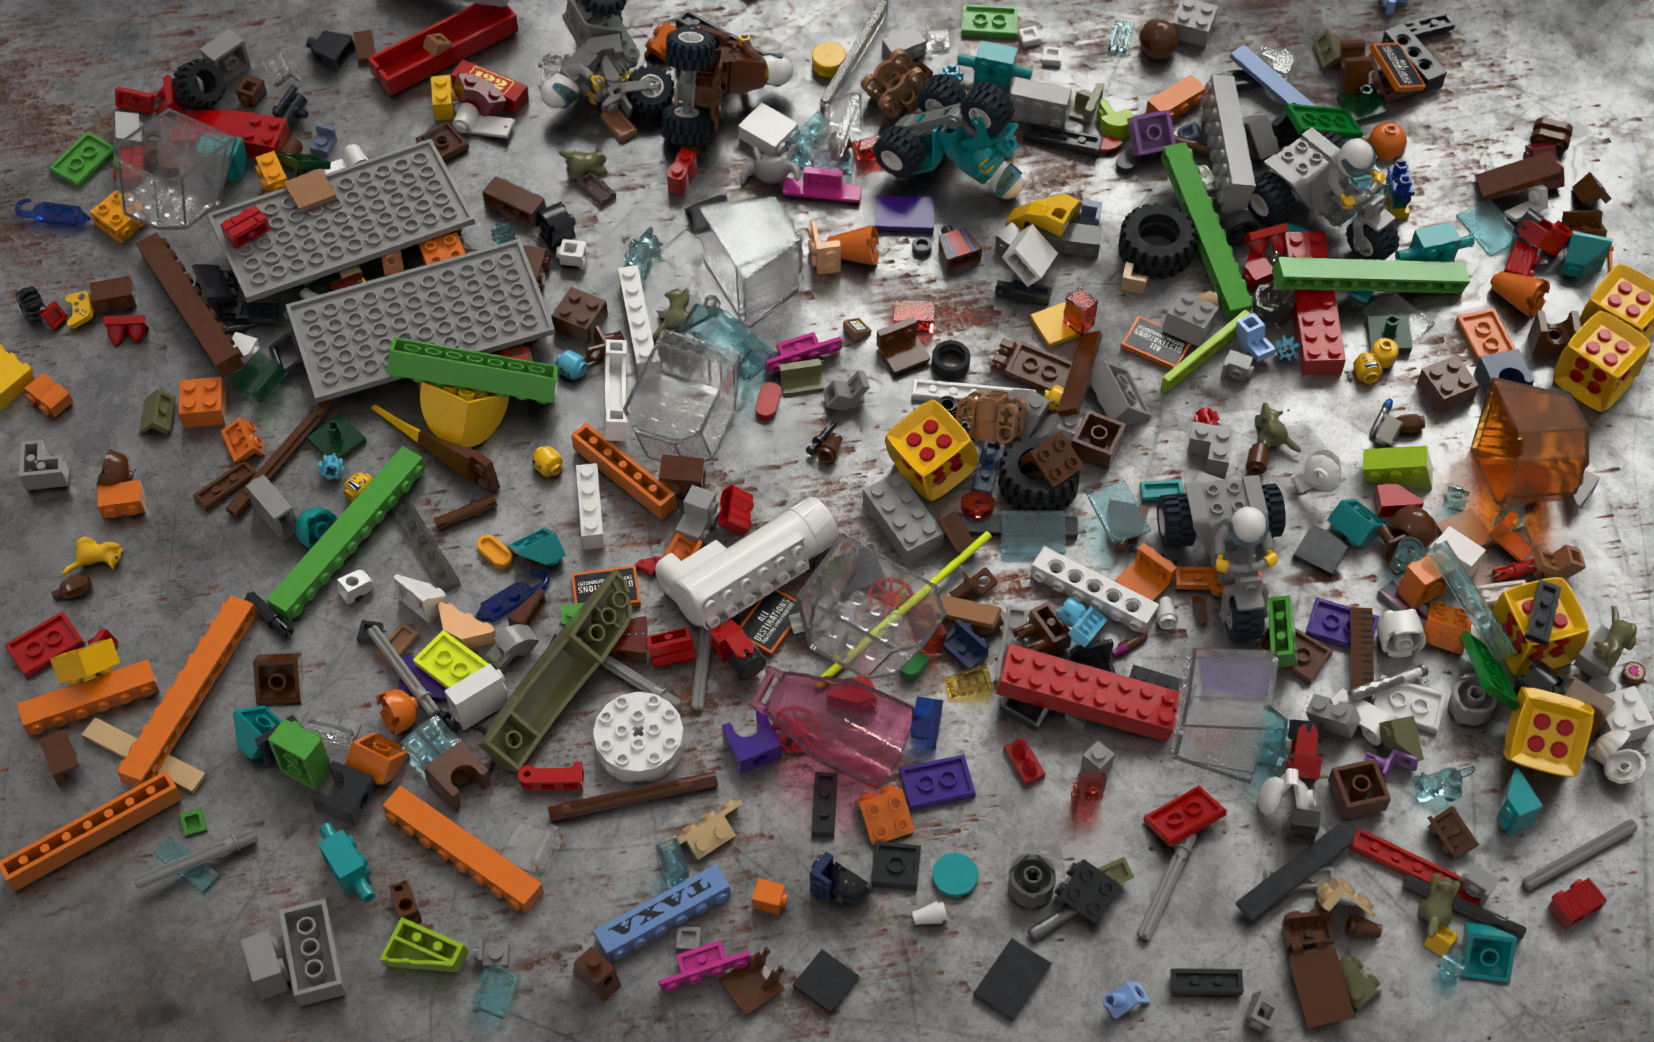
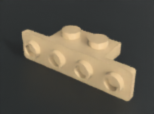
M731 798L720 805V810L715 813L713 810L701 817L703 821L697 825L691 823L683 829L684 833L676 837V835H673L664 841L665 845L660 850L663 853H667L685 842L696 860L704 857L736 836L725 815L742 805L741 800L733 801Z

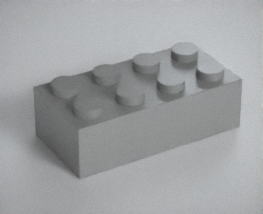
M900 471L863 489V504L906 565L943 547L944 532Z
M326 899L279 910L292 988L298 1006L346 995L331 912Z

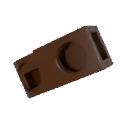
M405 880L389 886L399 921L403 917L416 924L422 922L408 881Z

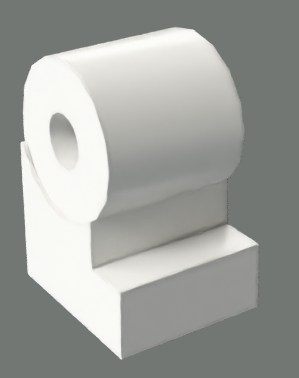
M357 570L337 579V593L347 605L355 602L356 597L367 594L374 587V582L364 570Z

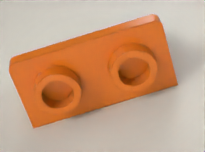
M241 417L221 430L233 461L237 464L244 459H248L254 453L260 456L265 455L264 444L256 434V426L250 420L246 421Z

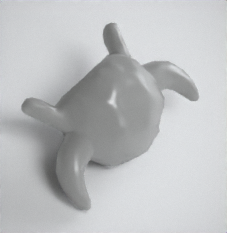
M792 144L788 151L779 157L760 154L759 149L753 147L755 163L744 168L740 178L741 184L743 185L754 174L765 183H779L788 176L789 172H792L795 181H798L801 176L800 167L797 163L791 161L797 145Z

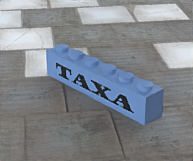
M717 864L595 929L593 931L595 941L608 962L619 960L632 949L643 947L652 938H659L665 935L672 927L685 924L692 916L701 915L714 904L725 902L731 896L730 885Z

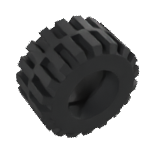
M199 58L179 66L177 68L178 71L174 72L173 76L175 78L172 79V83L175 86L172 88L177 93L175 96L177 99H181L180 103L182 105L187 104L186 107L189 109L199 110L215 105L219 100H222V94L226 92V89H224L226 81H223L224 74L220 73L221 69L219 66L215 67V63L213 61L209 62L208 59L204 58L201 60ZM195 75L203 82V93L195 85Z

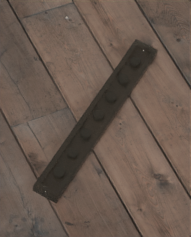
M888 0L879 1L820 98V113L827 115L888 14Z

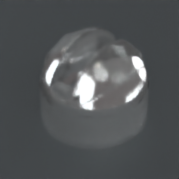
M711 294L705 297L704 306L707 311L715 312L720 308L721 303L717 296ZM712 299L714 306L710 305L709 300Z

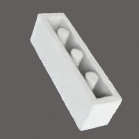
M597 463L576 465L583 550L605 548Z

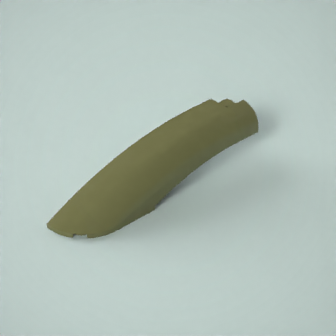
M617 569L610 573L560 631L488 726V731L478 746L492 757L491 761L508 771H519L557 716L595 669L603 663L627 628L631 619L633 605L630 604L629 586Z

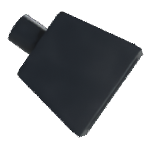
M326 30L320 34L318 39L309 37L306 41V47L311 49L313 60L336 73L339 72L355 50L351 35Z

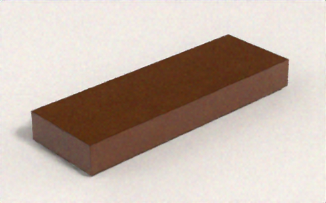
M244 459L199 490L193 497L207 512L244 487L257 472Z

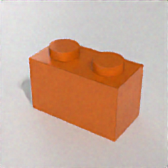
M141 481L120 482L112 486L98 485L97 507L102 518L144 513L145 491Z

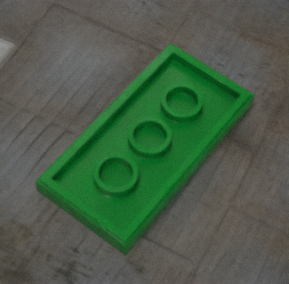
M1286 104L1283 108L1299 135H1302L1311 127L1318 132L1322 130L1332 131L1340 138L1354 139L1361 138L1364 135L1348 108Z
M1464 632L1460 637L1483 691L1513 711H1516L1520 707V703L1497 651L1469 632Z

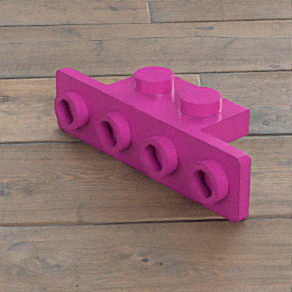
M804 167L803 179L795 181V178H785L783 195L856 203L860 202L862 192L861 185L843 183L842 170Z
M811 332L777 343L776 349L780 356L765 360L764 370L766 373L780 371L779 364L806 361L826 354H835L842 349L843 340L840 336L819 343L815 332Z
M719 940L677 954L676 957L681 973L659 980L658 983L662 991H675L682 984L688 982L689 984H696L701 982L703 977L709 975L713 977L720 976L725 973V970L733 967L735 969L744 968L748 965V962L752 961L749 951L727 958L722 941Z

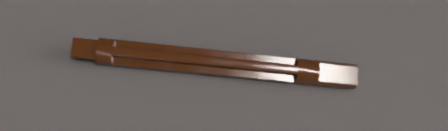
M326 400L315 405L246 485L262 475H265L270 480L333 407L332 401ZM246 485L226 507V511L235 518L251 502Z
M715 771L549 806L550 821L717 787V777Z

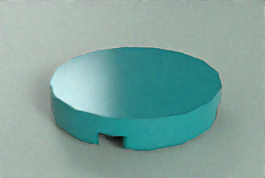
M945 854L933 866L932 880L936 889L941 894L951 898H960L967 893H971L976 887L978 880L977 866L971 858L964 854Z

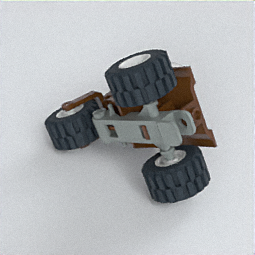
M702 24L681 26L668 33L666 37L665 61L669 66L682 71L675 88V102L663 110L662 136L667 141L678 145L692 146L704 143L710 136L711 118L715 122V130L718 129L722 94L728 92L734 94L762 89L764 85L780 87L790 81L793 75L792 63L782 53H768L760 56L753 48L749 34L742 35L741 37L738 35V42L730 41V33H725ZM704 107H711V114L709 110Z

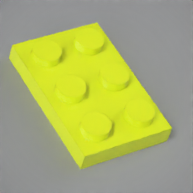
M444 630L413 659L417 667L447 689L489 664Z

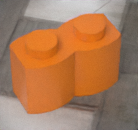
M41 373L23 388L26 392L25 398L32 405L37 404L45 415L50 414L56 417L74 402L70 393L65 388L55 383L44 373Z

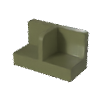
M1097 83L1093 92L1084 89L1077 92L1069 118L1090 124L1099 106V102L1102 100L1104 85Z

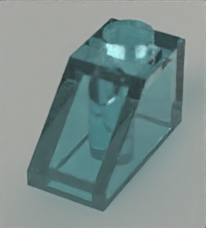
M677 837L655 845L657 864L667 887L671 888L689 879V870Z

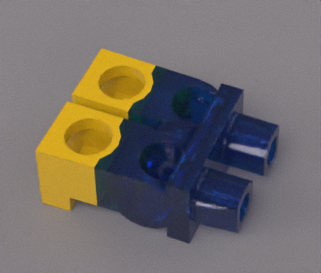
M1396 161L1393 166H1388V173L1382 192L1386 196L1385 204L1388 207V212L1395 216V219L1409 218L1410 210L1408 203L1411 202V196H1414L1415 190L1407 161Z

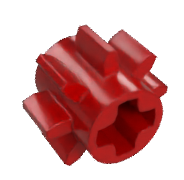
M1204 407L1196 412L1193 422L1217 426L1219 425L1218 420L1220 418L1217 411L1213 412L1211 408Z

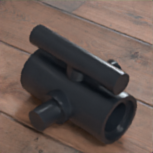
M291 85L278 105H274L272 108V114L275 117L287 119L289 130L296 119L308 118V111L303 110L308 103L307 99L302 94L296 92L298 89L295 85Z

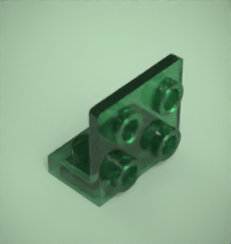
M257 351L235 376L232 383L262 404L288 372L275 359L270 360Z

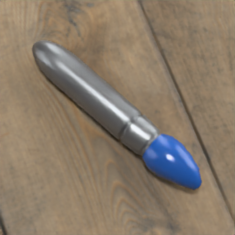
M1391 398L1383 403L1382 409L1371 427V437L1376 436L1377 432L1375 429L1380 420L1384 421L1385 419L1382 417V414H1388L1389 410H1391L1393 405Z

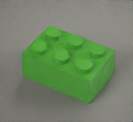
M284 718L268 738L280 771L316 791L330 775V758L324 747L323 738L314 731L308 732L300 723L296 721L290 722Z

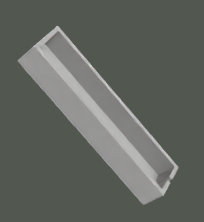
M1212 74L1209 82H1206L1205 94L1200 98V107L1203 109L1202 120L1205 121V134L1208 136L1207 147L1210 148V161L1213 163L1212 174L1215 175L1216 179L1215 189L1218 190L1217 202L1220 203L1221 212L1232 213L1238 210H1246L1256 185L1234 76Z

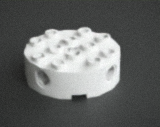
M634 692L621 695L606 704L596 718L593 736L598 761L608 774L623 782L634 783V781L642 782L647 780V782L659 780L671 772L682 757L684 731L680 714L669 701L656 694Z

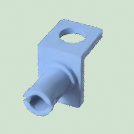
M1125 982L1114 992H1108V995L1105 994L1103 996V1004L1109 1009L1114 1019L1120 1018L1137 1004H1149L1151 1002L1139 982Z

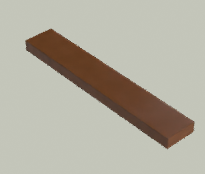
M1101 331L1081 334L1058 406L1057 413L1059 417L1079 414L1101 343Z

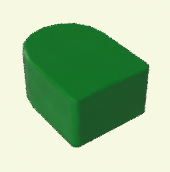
M911 646L900 660V676L907 681L917 680L929 665L930 656Z

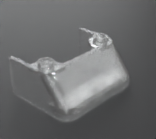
M852 92L831 100L829 104L826 103L822 124L813 146H810L808 150L810 167L841 170V157L851 130H861L862 94Z

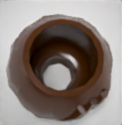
M1160 18L1152 19L1144 24L1140 31V46L1149 58L1159 61L1165 60L1174 54L1178 47V32L1169 21Z
M1413 505L1405 506L1397 510L1391 517L1390 530L1395 537L1403 534L1407 536L1404 548L1409 551H1421L1431 545L1436 538V522L1422 508Z

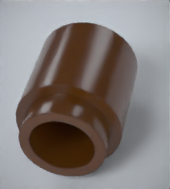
M287 138L278 153L301 154L303 146L298 139ZM280 163L281 165H283V166H285V167H290V166H288V165H285V164H283V163Z
M1255 443L1249 449L1246 469L1250 473L1259 475L1266 472L1270 455L1267 445Z

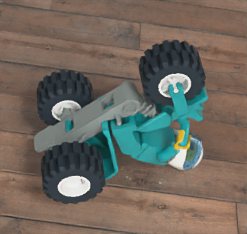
M942 74L933 75L917 93L916 100L922 113L903 116L896 125L888 127L873 144V156L876 158L877 163L887 173L895 177L904 179L911 175L933 171L946 153L947 157L954 161V164L961 171L980 184H985L989 180L988 186L999 198H1015L1023 188L1022 172L1012 163L1009 164L1005 161V158L1010 157L1019 146L1015 140L1016 136H1013L1019 125L1017 122L1009 124L1014 117V104L1002 89L988 82L976 84L966 94L965 89L955 79L947 75L943 76Z

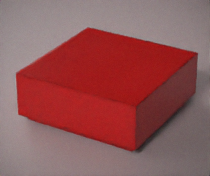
M52 301L45 310L39 313L51 330H55L68 318V315L56 301Z

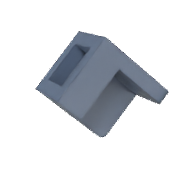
M1083 199L1079 224L1099 226L1103 202Z

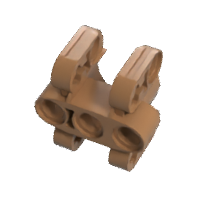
M897 48L890 54L888 60L883 61L876 67L873 74L865 76L860 85L873 101H878L877 105L890 119H895L902 113L903 107L909 111L919 109L916 100L917 93L929 78L920 67H915L914 62L902 48Z
M975 390L958 402L956 420L960 425L962 421H967L970 424L971 429L967 434L971 438L1007 444L1022 434L1025 429L1027 403L1020 397L1009 399V393L1005 391L992 390L984 393L983 391ZM1016 402L1018 403V406L1021 407L1020 410H1018V408L1014 405L1016 404Z

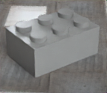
M1016 77L1010 93V100L1015 108L1014 117L1011 120L1065 129L1069 116L1072 88Z

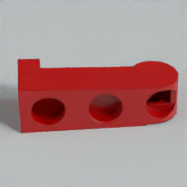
M573 762V768H535L531 765H525L518 771L520 785L528 791L584 790L585 770L583 762Z

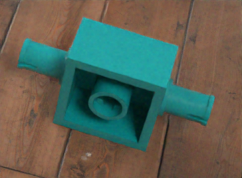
M982 40L975 57L959 53L957 65L973 68V83L988 82L1000 89L1010 90L1014 77L1031 80L1033 68L1017 66L1018 48Z
M1452 222L1416 229L1409 249L1396 251L1395 258L1400 261L1454 262L1458 250L1474 247L1475 241L1471 234L1460 237Z
M331 823L323 824L318 831L324 840L319 842L318 846L327 867L347 898L358 893L363 903L370 902L375 898L376 894L370 887L372 883L369 875L372 872L368 867V861L362 852L359 853L356 848L357 844L351 834L346 836L343 829L336 832Z

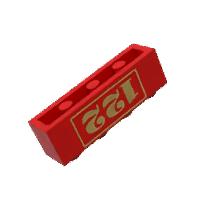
M462 60L451 73L452 85H454L458 74L471 73L488 80L500 89L505 97L506 103L503 108L516 114L529 100L526 85L492 72L489 69L482 68L475 63Z

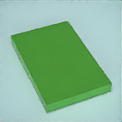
M963 4L961 36L1017 39L1018 7Z
M87 131L49 167V171L80 189L117 152H113L112 144Z

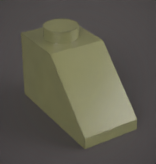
M1414 716L1379 723L1380 736L1387 748L1416 756L1418 761L1424 760Z

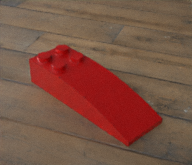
M199 110L182 112L169 140L175 141L177 145L198 148L204 132L240 137L243 140L247 157L256 159V157L272 151L275 154L278 153L291 133L285 118L233 110Z

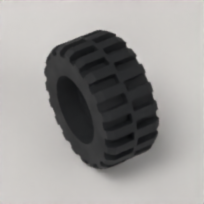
M1144 204L1142 208L1137 207L1128 213L1122 222L1118 244L1119 255L1122 257L1124 264L1126 262L1134 263L1133 272L1137 271L1139 275H1147L1152 279H1155V277L1164 279L1168 275L1172 277L1177 275L1178 271L1182 272L1186 269V266L1192 260L1196 242L1195 225L1192 220H1189V216L1185 212L1181 213L1179 208H1172L1170 204ZM1158 235L1167 238L1172 244L1154 246L1148 244L1142 238Z
M1031 436L1029 439L1026 437L1022 438L1018 443L1014 442L1004 451L1003 457L1000 459L999 491L1009 505L1012 504L1014 509L1017 511L1020 509L1024 514L1029 515L1033 513L1035 516H1041V514L1052 515L1054 511L1060 512L1064 510L1065 506L1068 507L1077 495L1080 470L1054 488H1051L1047 481H1035L1023 475L1029 471L1039 470V468L1032 462L1024 465L1020 457L1047 440L1048 436H1043V438H1038L1037 436Z

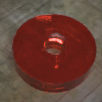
M972 491L964 494L961 498V511L969 517L985 518L994 512L995 500L986 492Z

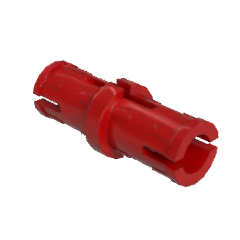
M1530 559L1521 563L1512 562L1509 566L1493 569L1492 575L1501 573L1500 576L1493 577L1495 582H1500L1509 578L1518 579L1524 574L1535 573L1538 571L1536 566L1529 568L1530 565L1534 564L1535 560Z

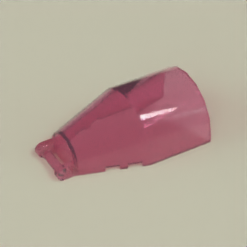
M767 666L764 679L753 699L750 698L747 705L753 710L766 715L815 762L876 790L882 787L894 770L905 748L914 720V706L855 679L811 676V674L786 672L773 666ZM775 678L778 681L766 704L761 701Z

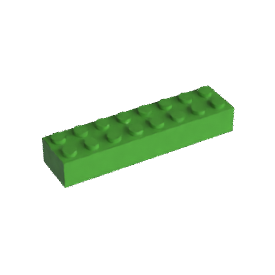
M393 337L386 374L397 379L406 377L411 378L415 382L429 381L437 386H444L446 384L452 385L456 389L469 388L474 389L478 393H486L487 391L493 392L497 396L505 397L510 395L515 396L519 400L533 399L538 403L547 404L548 402L553 403L558 366Z

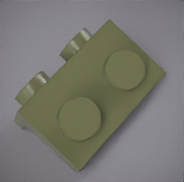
M1344 955L1339 960L1351 1004L1357 1010H1360L1376 994L1379 995L1382 992L1378 987L1381 983L1371 973L1367 975L1362 969L1364 964L1356 956Z

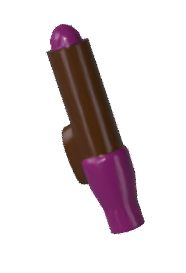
M1141 633L1130 640H1123L1112 651L1111 655L1115 658L1128 652L1130 649L1146 641L1148 634Z

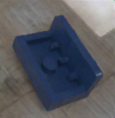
M959 619L955 622V628L939 640V646L969 673L988 658L989 645L987 641L982 637H978L967 623H963Z
M827 851L822 857L818 856L812 864L810 892L817 900H824L829 903L832 900V881L828 879V874L834 865V856Z

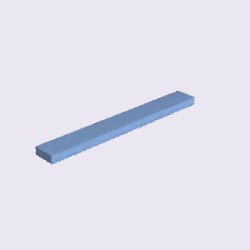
M1244 44L1230 54V59L1284 105L1296 103L1299 105L1315 106ZM1341 138L1345 143L1352 140L1350 138Z

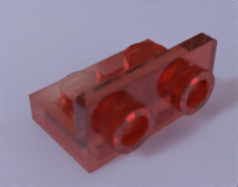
M880 136L852 141V149L857 163L876 160L873 156L872 147Z
M1105 772L1078 774L1077 781L1073 782V791H1071V804L1076 805V812H1081L1084 800L1095 802L1102 799L1106 785Z

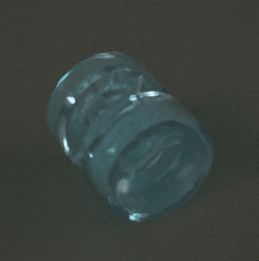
M1406 537L1400 540L1390 557L1391 568L1396 573L1404 575L1406 572L1405 568L1409 563L1417 562L1424 557L1425 547L1423 543L1413 537Z

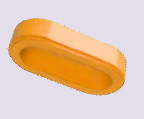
M483 535L477 540L476 545L479 554L495 568L506 569L513 563L512 552L492 535Z

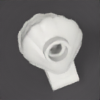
M1326 448L1313 451L1308 456L1305 468L1290 477L1299 494L1312 488L1324 492L1335 490L1340 485L1342 466L1340 458L1333 451Z
M1613 730L1605 733L1587 750L1593 759L1604 765V772L1607 778L1618 784L1632 783L1639 779L1646 769V760L1639 751L1632 749L1617 750L1631 735L1626 730Z
M1288 768L1280 778L1274 776L1268 778L1258 791L1257 804L1260 813L1269 816L1277 808L1282 794L1293 785L1298 815L1304 821L1310 813V808H1316L1315 792L1313 789L1308 790L1305 783L1299 780L1297 769Z

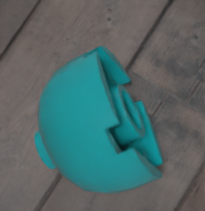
M312 507L304 510L298 516L295 523L296 537L301 544L312 548L337 520L336 515L321 507Z

